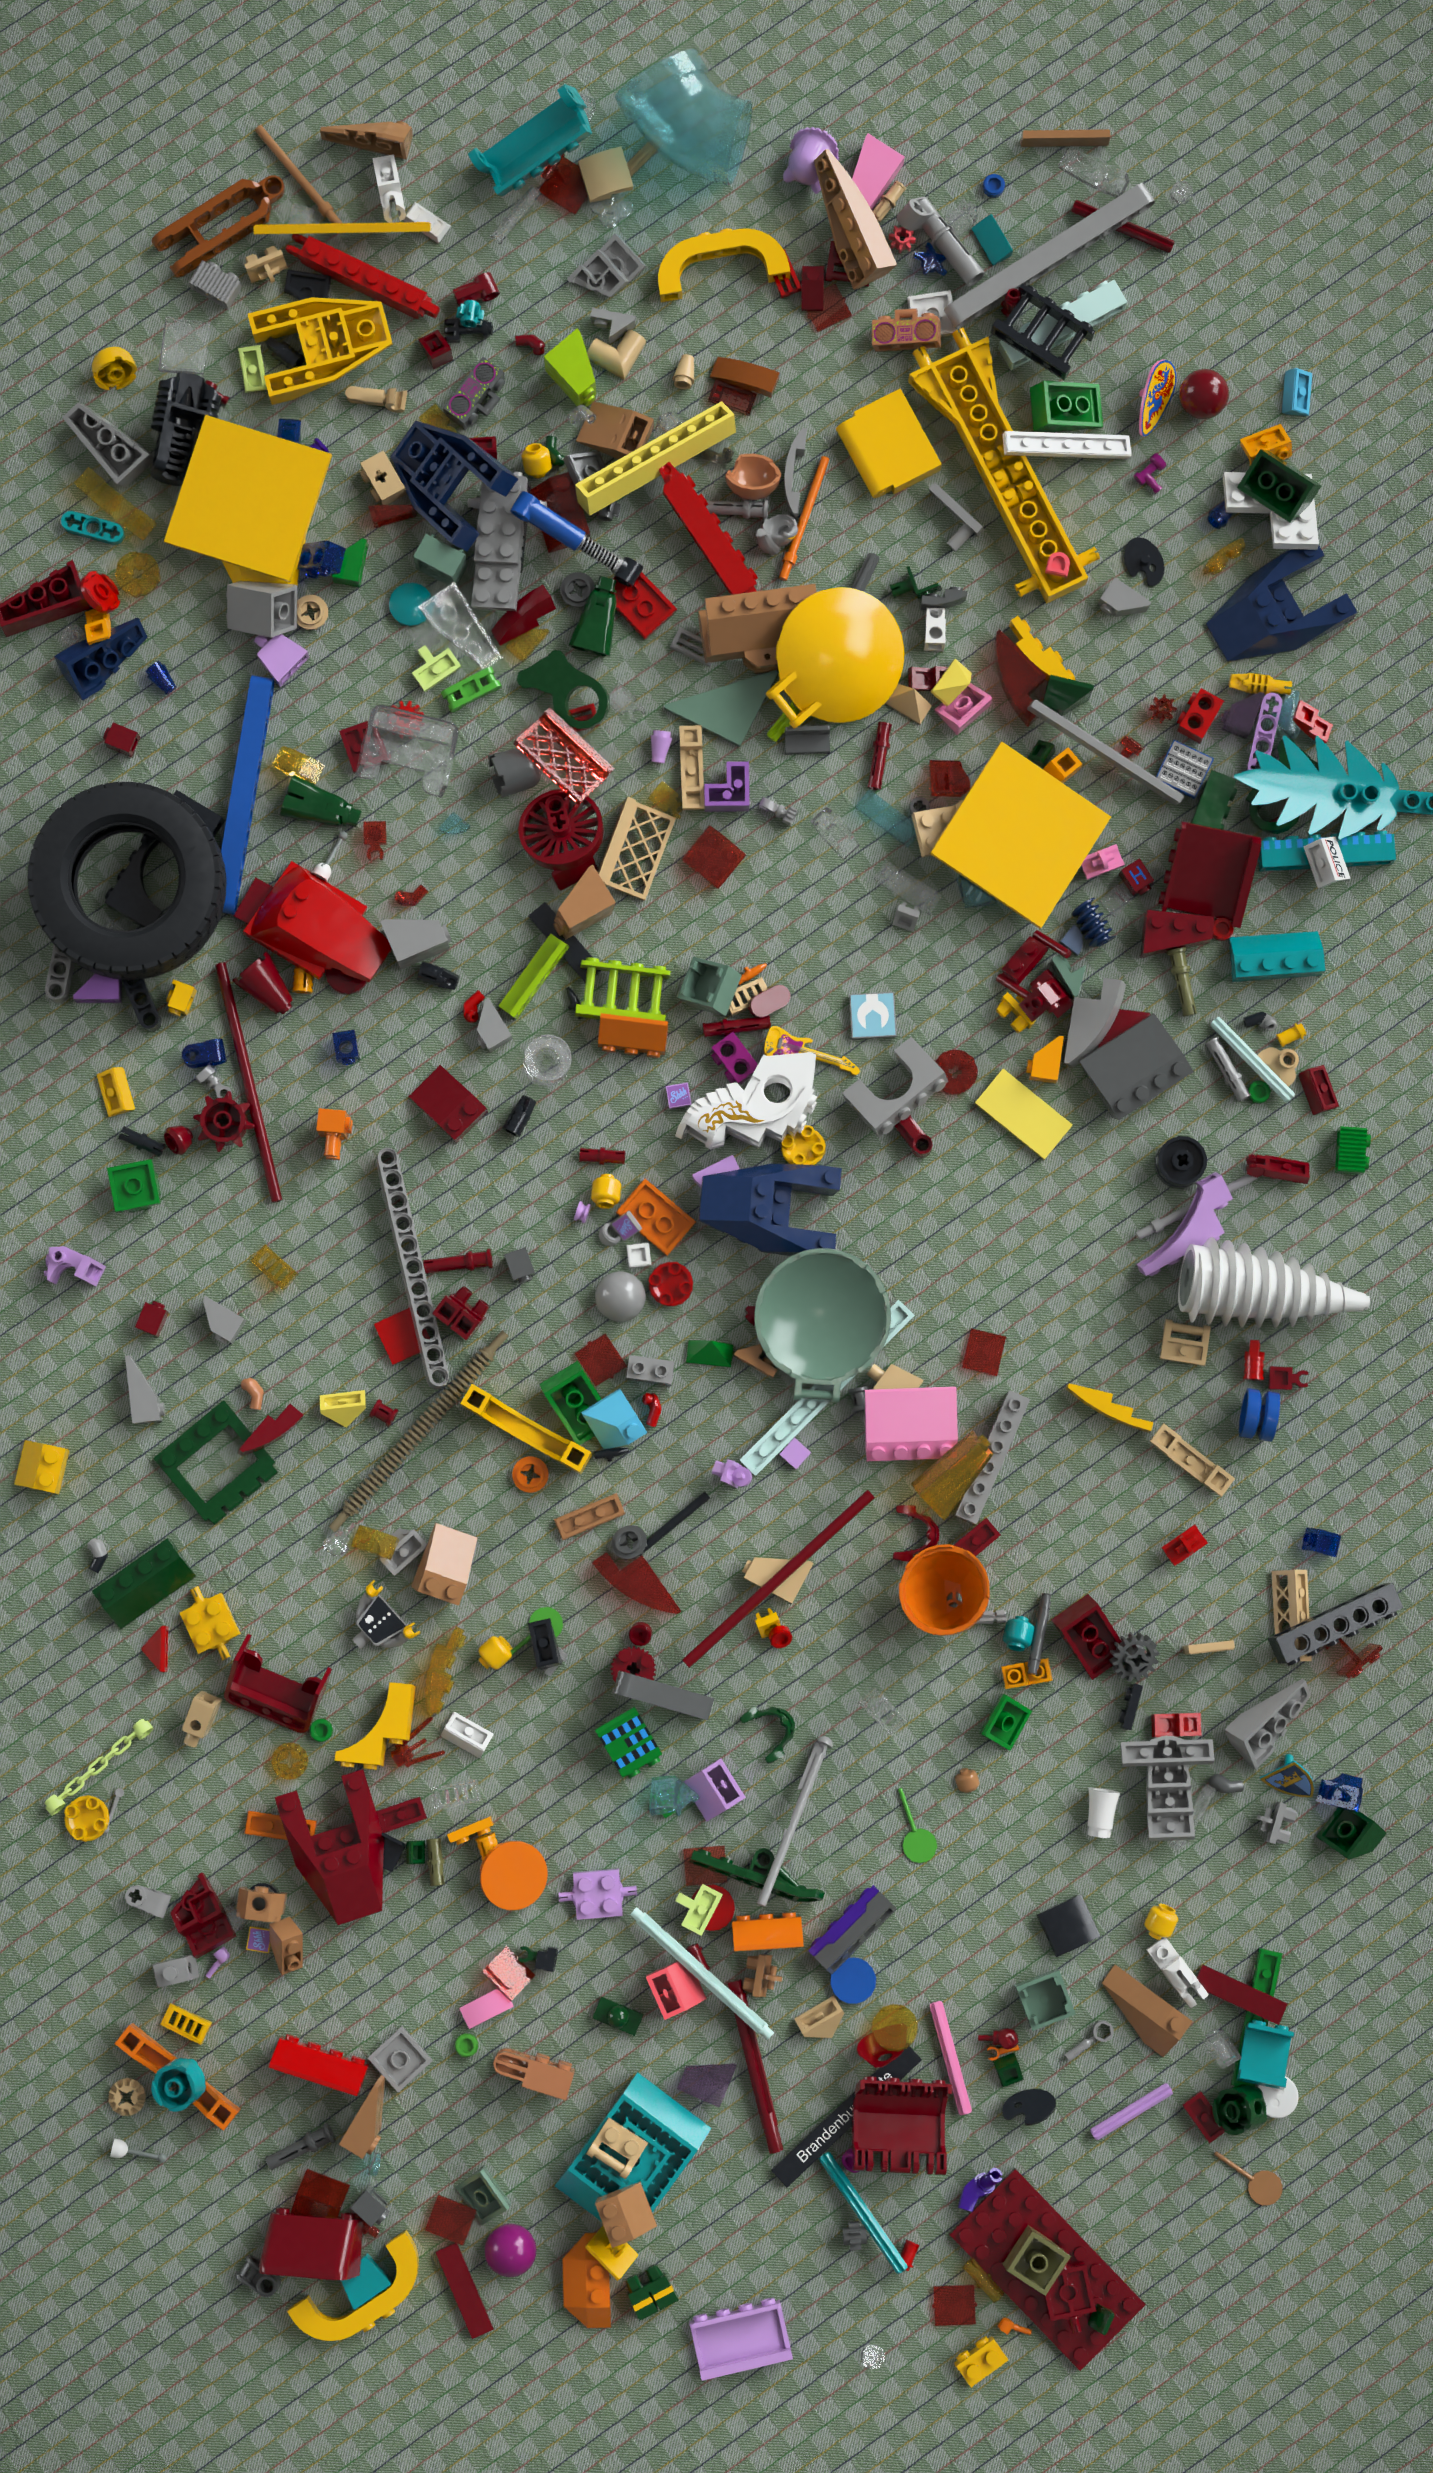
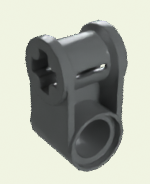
M247 2255L245 2264L240 2271H236L234 2276L238 2281L249 2286L261 2296H272L281 2285L280 2276L259 2273L260 2260L255 2256ZM265 2279L272 2281L273 2289H268L264 2286Z

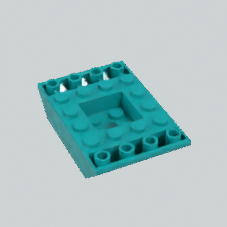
M637 2072L554 2186L602 2222L595 2205L596 2199L641 2181L653 2213L698 2151L712 2128ZM608 2117L648 2142L639 2157V2163L632 2168L626 2179L619 2176V2172L593 2156L591 2158L586 2154ZM603 2142L600 2144L599 2149L622 2164H627L626 2157Z

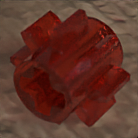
M1165 694L1161 699L1154 697L1153 703L1155 705H1150L1148 709L1153 711L1152 719H1160V724L1166 718L1171 721L1173 719L1171 713L1177 711V708L1172 705L1174 698L1169 700ZM1159 707H1167L1166 711H1159Z

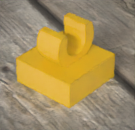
M771 1608L767 1609L769 1615L761 1617L759 1612L756 1613L757 1620L755 1622L762 1639L768 1637L769 1632L774 1627L781 1625L777 1613H773Z

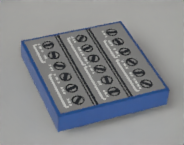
M1173 740L1156 777L1178 792L1195 799L1214 758Z

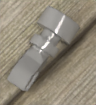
M765 797L762 798L759 804L761 809L776 814L775 817L779 819L782 817V822L789 826L793 824L798 814V809L790 806L786 810L785 806H779Z
M210 1065L195 1077L198 1083L207 1081V1086L216 1091L218 1098H222L220 1096L222 1090L230 1091L232 1094L228 1086H224L219 1082L218 1076L214 1077L213 1074L216 1071Z

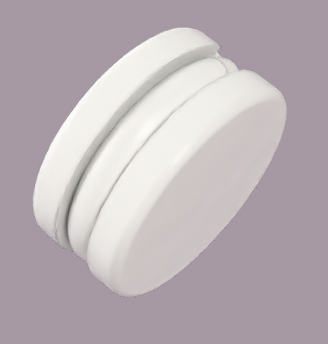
M1287 2078L1286 2088L1283 2090L1255 2085V2087L1260 2088L1263 2092L1267 2116L1283 2118L1295 2110L1298 2103V2090L1289 2078Z

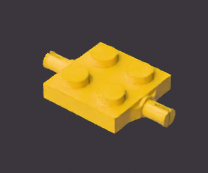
M199 1586L191 1589L190 1591L195 1603L190 1608L180 1612V1616L197 1653L201 1654L209 1649L217 1648L222 1661L231 1657L225 1644L241 1633L223 1594L219 1593L211 1598H203Z

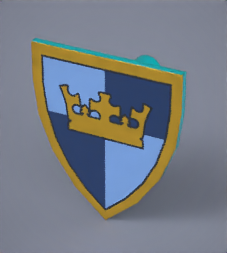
M1291 1754L1285 1755L1284 1766L1260 1777V1780L1277 1791L1299 1797H1313L1314 1783L1312 1777L1303 1766L1294 1760V1756Z

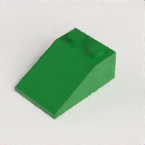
M1044 380L1030 387L1033 431L1061 432L1103 427L1099 384Z
M576 1361L539 1385L575 1443L581 1445L595 1436L581 1412L602 1400L579 1361Z

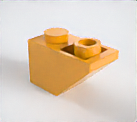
M1068 747L1051 760L1043 770L1064 783L1080 770L1082 763Z

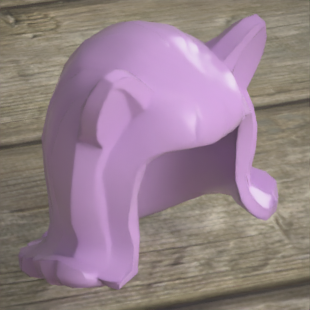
M807 127L795 133L794 138L791 140L790 148L793 151L789 156L788 167L784 171L783 179L786 183L795 180L801 184L811 186L812 191L818 194L821 188L814 160L825 149H829L839 161V149L837 148V142L827 131Z

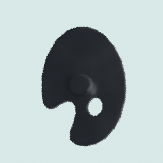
M1137 537L1131 539L1127 543L1124 552L1125 566L1130 576L1135 577L1140 571H1144L1147 585L1150 587L1156 586L1162 580L1165 568L1160 551L1152 542L1145 538ZM1150 565L1155 566L1156 570L1154 572L1149 569Z
M1023 2090L1006 2100L1002 2108L1003 2117L1009 2121L1023 2114L1025 2115V2125H1035L1046 2120L1054 2112L1056 2100L1051 2093L1045 2090ZM1016 2104L1022 2105L1020 2108H1015Z

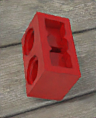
M1202 688L1198 694L1193 692L1187 703L1190 705L1188 712L1182 711L1176 722L1180 724L1177 731L1200 744L1224 700ZM1200 701L1207 702L1209 709H1201L1198 703ZM1195 720L1199 727L1196 729L1189 727L1188 721Z

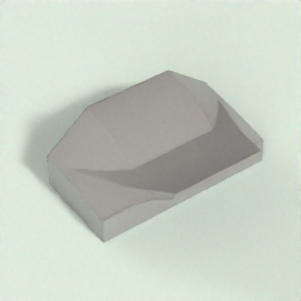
M399 1528L381 1544L382 1556L380 1561L396 1576L425 1551L427 1543L415 1529L409 1531Z

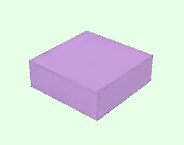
M794 1437L779 1455L793 1468L797 1469L811 1452Z

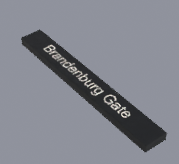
M906 2043L901 2055L884 2067H879L869 2077H876L877 2081H886V2078H899L901 2080L922 2059ZM855 2091L771 2169L786 2188L852 2127Z

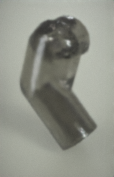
M726 447L723 448L722 454L710 449L700 453L701 458L714 464L730 463L734 455V451Z

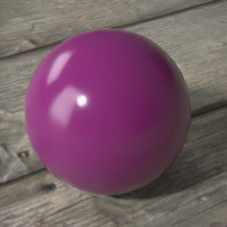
M504 2224L497 2227L488 2236L484 2249L485 2259L489 2267L503 2277H517L527 2272L533 2265L537 2252L536 2242L532 2234L518 2224Z

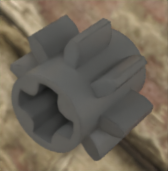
M617 501L597 511L596 517L603 521H612L613 516H619L621 504H618Z
M859 2221L848 2222V2227L842 2228L844 2246L850 2245V2251L862 2250L861 2244H867L866 2228L860 2226Z

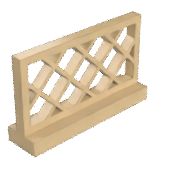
M627 797L624 800L598 869V874L604 884L645 901L676 818ZM637 808L645 811L649 820L638 824L634 816ZM659 818L669 821L667 829L658 832L654 820ZM651 823L655 834L644 839L640 826ZM636 829L641 841L630 845L627 834L629 831ZM657 837L660 848L651 853L646 841ZM643 843L648 855L636 859L632 847ZM628 849L633 861L622 865L619 858L620 852ZM649 857L653 865L652 869L643 874L638 862ZM616 863H618L619 867L614 869ZM635 863L640 875L629 880L624 868ZM621 870L625 882L619 885L611 882L612 873ZM641 878L645 885L643 893L634 891L630 882Z

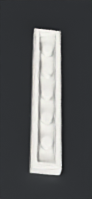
M1005 431L1002 434L1004 455L1129 459L1131 457L1128 435Z

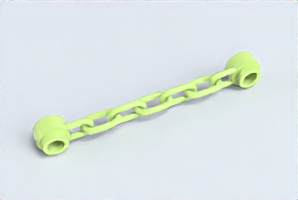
M141 1719L133 1726L134 1732L129 1736H123L113 1744L111 1751L105 1757L101 1756L91 1763L88 1771L83 1776L76 1777L65 1786L64 1792L58 1797L53 1795L48 1798L44 1804L49 1814L53 1816L60 1812L66 1805L63 1799L67 1796H73L84 1786L85 1780L91 1775L99 1774L106 1768L108 1761L114 1755H120L131 1746V1741L136 1736L139 1740L148 1736L154 1729L149 1721ZM124 1740V1743L127 1745L119 1751V1748L115 1747ZM100 1761L104 1765L95 1772V1768L92 1767ZM77 1781V1784L80 1785L72 1792V1789L69 1787Z

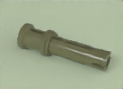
M1186 947L1167 951L1172 965V970L1170 971L1175 976L1183 1017L1198 1014L1189 979L1191 967L1187 964Z

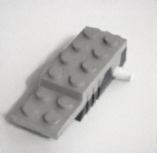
M513 472L518 481L506 497L490 489L482 482L480 498H468V508L479 509L477 531L480 534L476 539L474 562L476 564L471 603L473 609L516 611L519 580L520 573L523 571L522 562H524L528 522L515 517L510 510L521 491L531 494V483L521 472ZM540 501L541 504H543L544 506L547 507V502H546V501H545V502H541V501Z

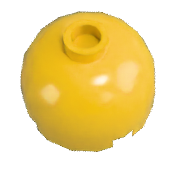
M107 347L95 355L92 362V373L98 387L109 390V387L117 386L116 389L118 390L130 385L136 378L137 366L133 357L121 347Z

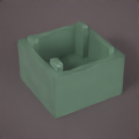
M425 534L413 556L417 570L453 589L457 587L468 567L463 549L460 548L458 551L435 539L434 534H431V536Z
M693 957L677 998L692 1008L726 1016L742 975L728 965Z
M1057 1968L1014 1985L1032 2031L1076 2015L1060 1971Z

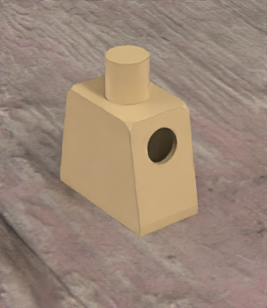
M874 1364L866 1374L877 1382L872 1390L919 1388L924 1381L893 1364L886 1371Z
M205 1691L199 1692L193 1698L182 1730L187 1732L184 1744L197 1747L199 1739H203L209 1733L223 1699Z

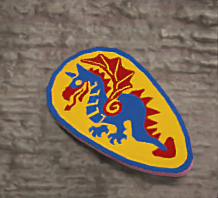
M1164 359L1157 361L1149 372L1145 388L1139 392V395L1142 397L1139 415V433L1141 436L1146 437L1153 431L1172 398L1177 381L1176 370L1171 361Z

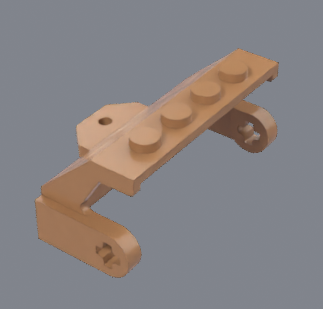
M809 584L705 598L706 610L698 611L705 663L742 658L743 665L755 674L778 670L776 646L783 629L782 625L790 612L801 601L817 592L816 585Z

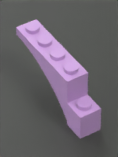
M1214 1172L1196 1182L1197 1190L1191 1206L1173 1235L1153 1254L1136 1264L1142 1274L1153 1276L1161 1271L1160 1268L1165 1265H1173L1181 1260L1180 1257L1185 1255L1190 1244L1202 1246L1210 1237L1215 1238L1217 1241L1220 1239L1219 1236L1225 1233L1214 1212V1209L1224 1208L1228 1205V1201L1233 1199L1222 1175Z

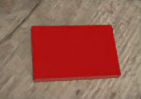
M642 572L633 588L624 586L616 581V611L644 640L677 612V608Z

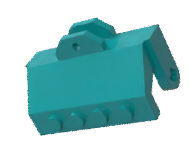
M567 84L562 85L557 89L561 98L484 153H481L477 148L468 153L471 162L480 172L492 175L496 184L493 189L497 195L505 196L513 189L515 191L519 190L526 184L525 181L531 176L535 178L542 174L544 167L548 164L554 165L559 162L561 155L567 151L570 153L579 147L578 143L592 134L587 115L584 111L587 106L576 88Z

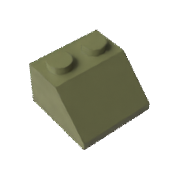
M1027 2225L1003 2262V2266L1008 2272L1046 2296L1071 2256L1046 2236Z

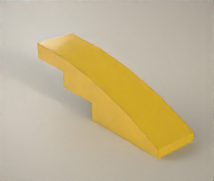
M1070 1383L1067 1384V1391L1100 1414L1132 1428L1145 1432L1152 1431L1153 1422L1131 1417L1133 1408L1111 1403L1112 1393Z

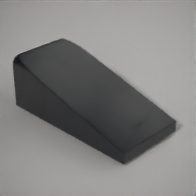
M551 1618L528 1623L536 1667L542 1670L562 1665Z

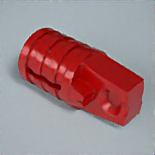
M1250 1340L1249 1351L1244 1352L1245 1369L1243 1380L1263 1381L1265 1352H1260V1340Z

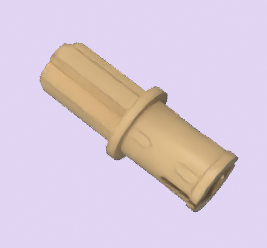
M895 181L888 192L881 196V201L872 211L878 222L884 219L891 208H895V203L902 193L905 192L906 187L899 181Z

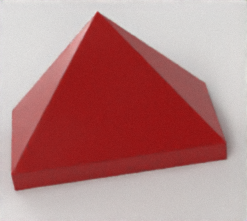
M161 1626L141 1648L160 1672H168L169 1626Z

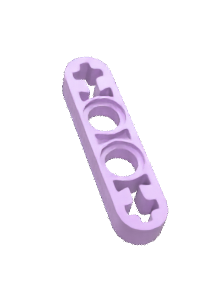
M1268 693L1262 700L1247 770H1253L1251 766L1256 765L1257 758H1253V755H1255L1256 744L1259 741L1268 743L1269 749L1265 754L1271 756L1282 707V699L1276 693ZM1271 698H1275V702L1278 703V706H1274L1272 714H1277L1276 717L1262 714L1263 711L1268 713L1269 704H1266V701H1270ZM1264 719H1270L1274 727L1270 731H1264L1261 728V722Z

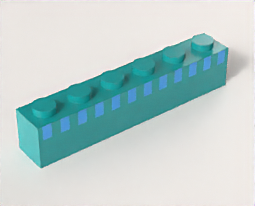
M1376 831L1374 835H1365V832H1357L1341 840L1338 839L1339 833L1330 834V837H1336L1346 867L1391 865L1396 861L1394 834H1388L1387 831ZM1309 835L1305 839H1299V836H1287L1285 840H1277L1276 837L1263 838L1258 857L1259 872L1311 869L1303 846L1321 839V835Z

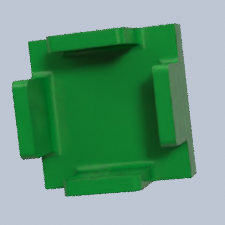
M152 1159L107 1168L116 1213L124 1211L132 1213L152 1209V1206L161 1204L158 1175L154 1170Z

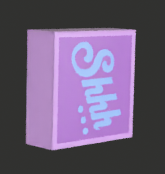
M688 1083L666 1086L669 1109L692 1105Z

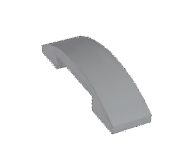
M802 428L795 437L785 466V500L789 513L795 520L798 518L800 492L792 491L795 455L804 456L807 428Z

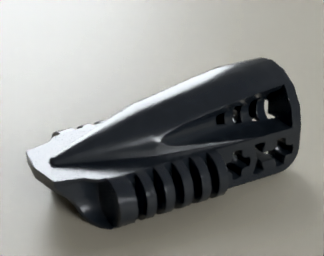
M180 371L175 377L159 381V391L157 392L156 406L154 407L155 414H153V422H151V428L158 431L150 475L159 482L173 486H182L205 415L218 418V406L221 403V396L218 395L214 388L205 383L203 377L194 373Z

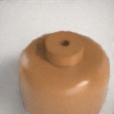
M968 1768L961 1769L960 1773L955 1776L959 1791L969 1793L976 1790L980 1784L976 1771L968 1770Z

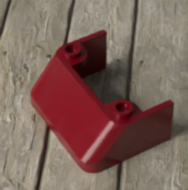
M247 1634L233 1660L224 1692L225 1700L236 1707L295 1732H307L325 1693L332 1669L327 1668L322 1680L318 1677H308L303 1684L263 1668V1659L259 1653L248 1649L252 1635Z

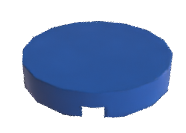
M849 1957L831 1974L830 1984L833 1993L840 2000L850 2004H858L867 2000L872 1995L876 1987V1976L873 1968L867 1961L857 1957Z

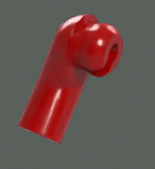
M479 990L463 1004V1016L469 1023H475L478 1020L477 1005L485 999V996Z
M645 1393L642 1397V1402L648 1405L650 1409L646 1424L656 1427L662 1407L656 1394Z

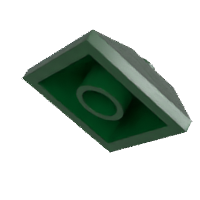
M1050 675L1042 704L1063 716L1087 702L1094 685Z
M1343 1800L1316 1837L1348 1860L1373 1852L1387 1833L1375 1821Z

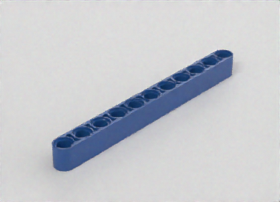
M253 675L250 678L221 848L227 880L226 898L222 913L235 915L237 910L275 680L273 678Z

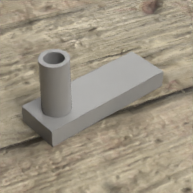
M934 482L929 487V492L963 523L959 530L946 542L951 549L956 552L973 533L978 537L984 531L983 526Z

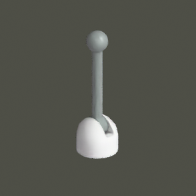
M342 831L339 833V839L326 862L317 864L312 874L326 882L331 875L329 864L342 841L347 839L348 835L346 832Z
M114 2138L110 2157L122 2158L129 2153L157 2159L161 2163L167 2160V2156L164 2153L157 2155L128 2149L127 2144L123 2140Z

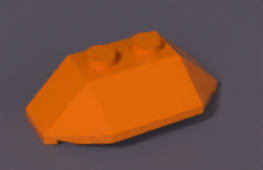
M597 2232L585 2233L562 2259L564 2308L587 2328H611L610 2273L585 2248Z

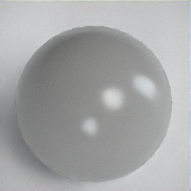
M617 1271L606 1275L599 1282L595 1291V1302L598 1310L607 1319L615 1322H625L635 1318L642 1311L646 1300L645 1289L641 1281L633 1274L624 1271Z

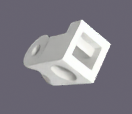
M926 608L924 651L944 652L946 621L944 608Z

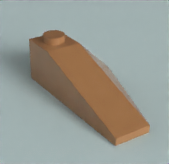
M397 121L396 123L378 122L327 126L320 129L322 140L385 155L394 154V157L406 160L413 137L412 127L402 121Z
M1115 1964L1101 1982L1144 2044L1162 2057L1176 2045L1193 2022Z

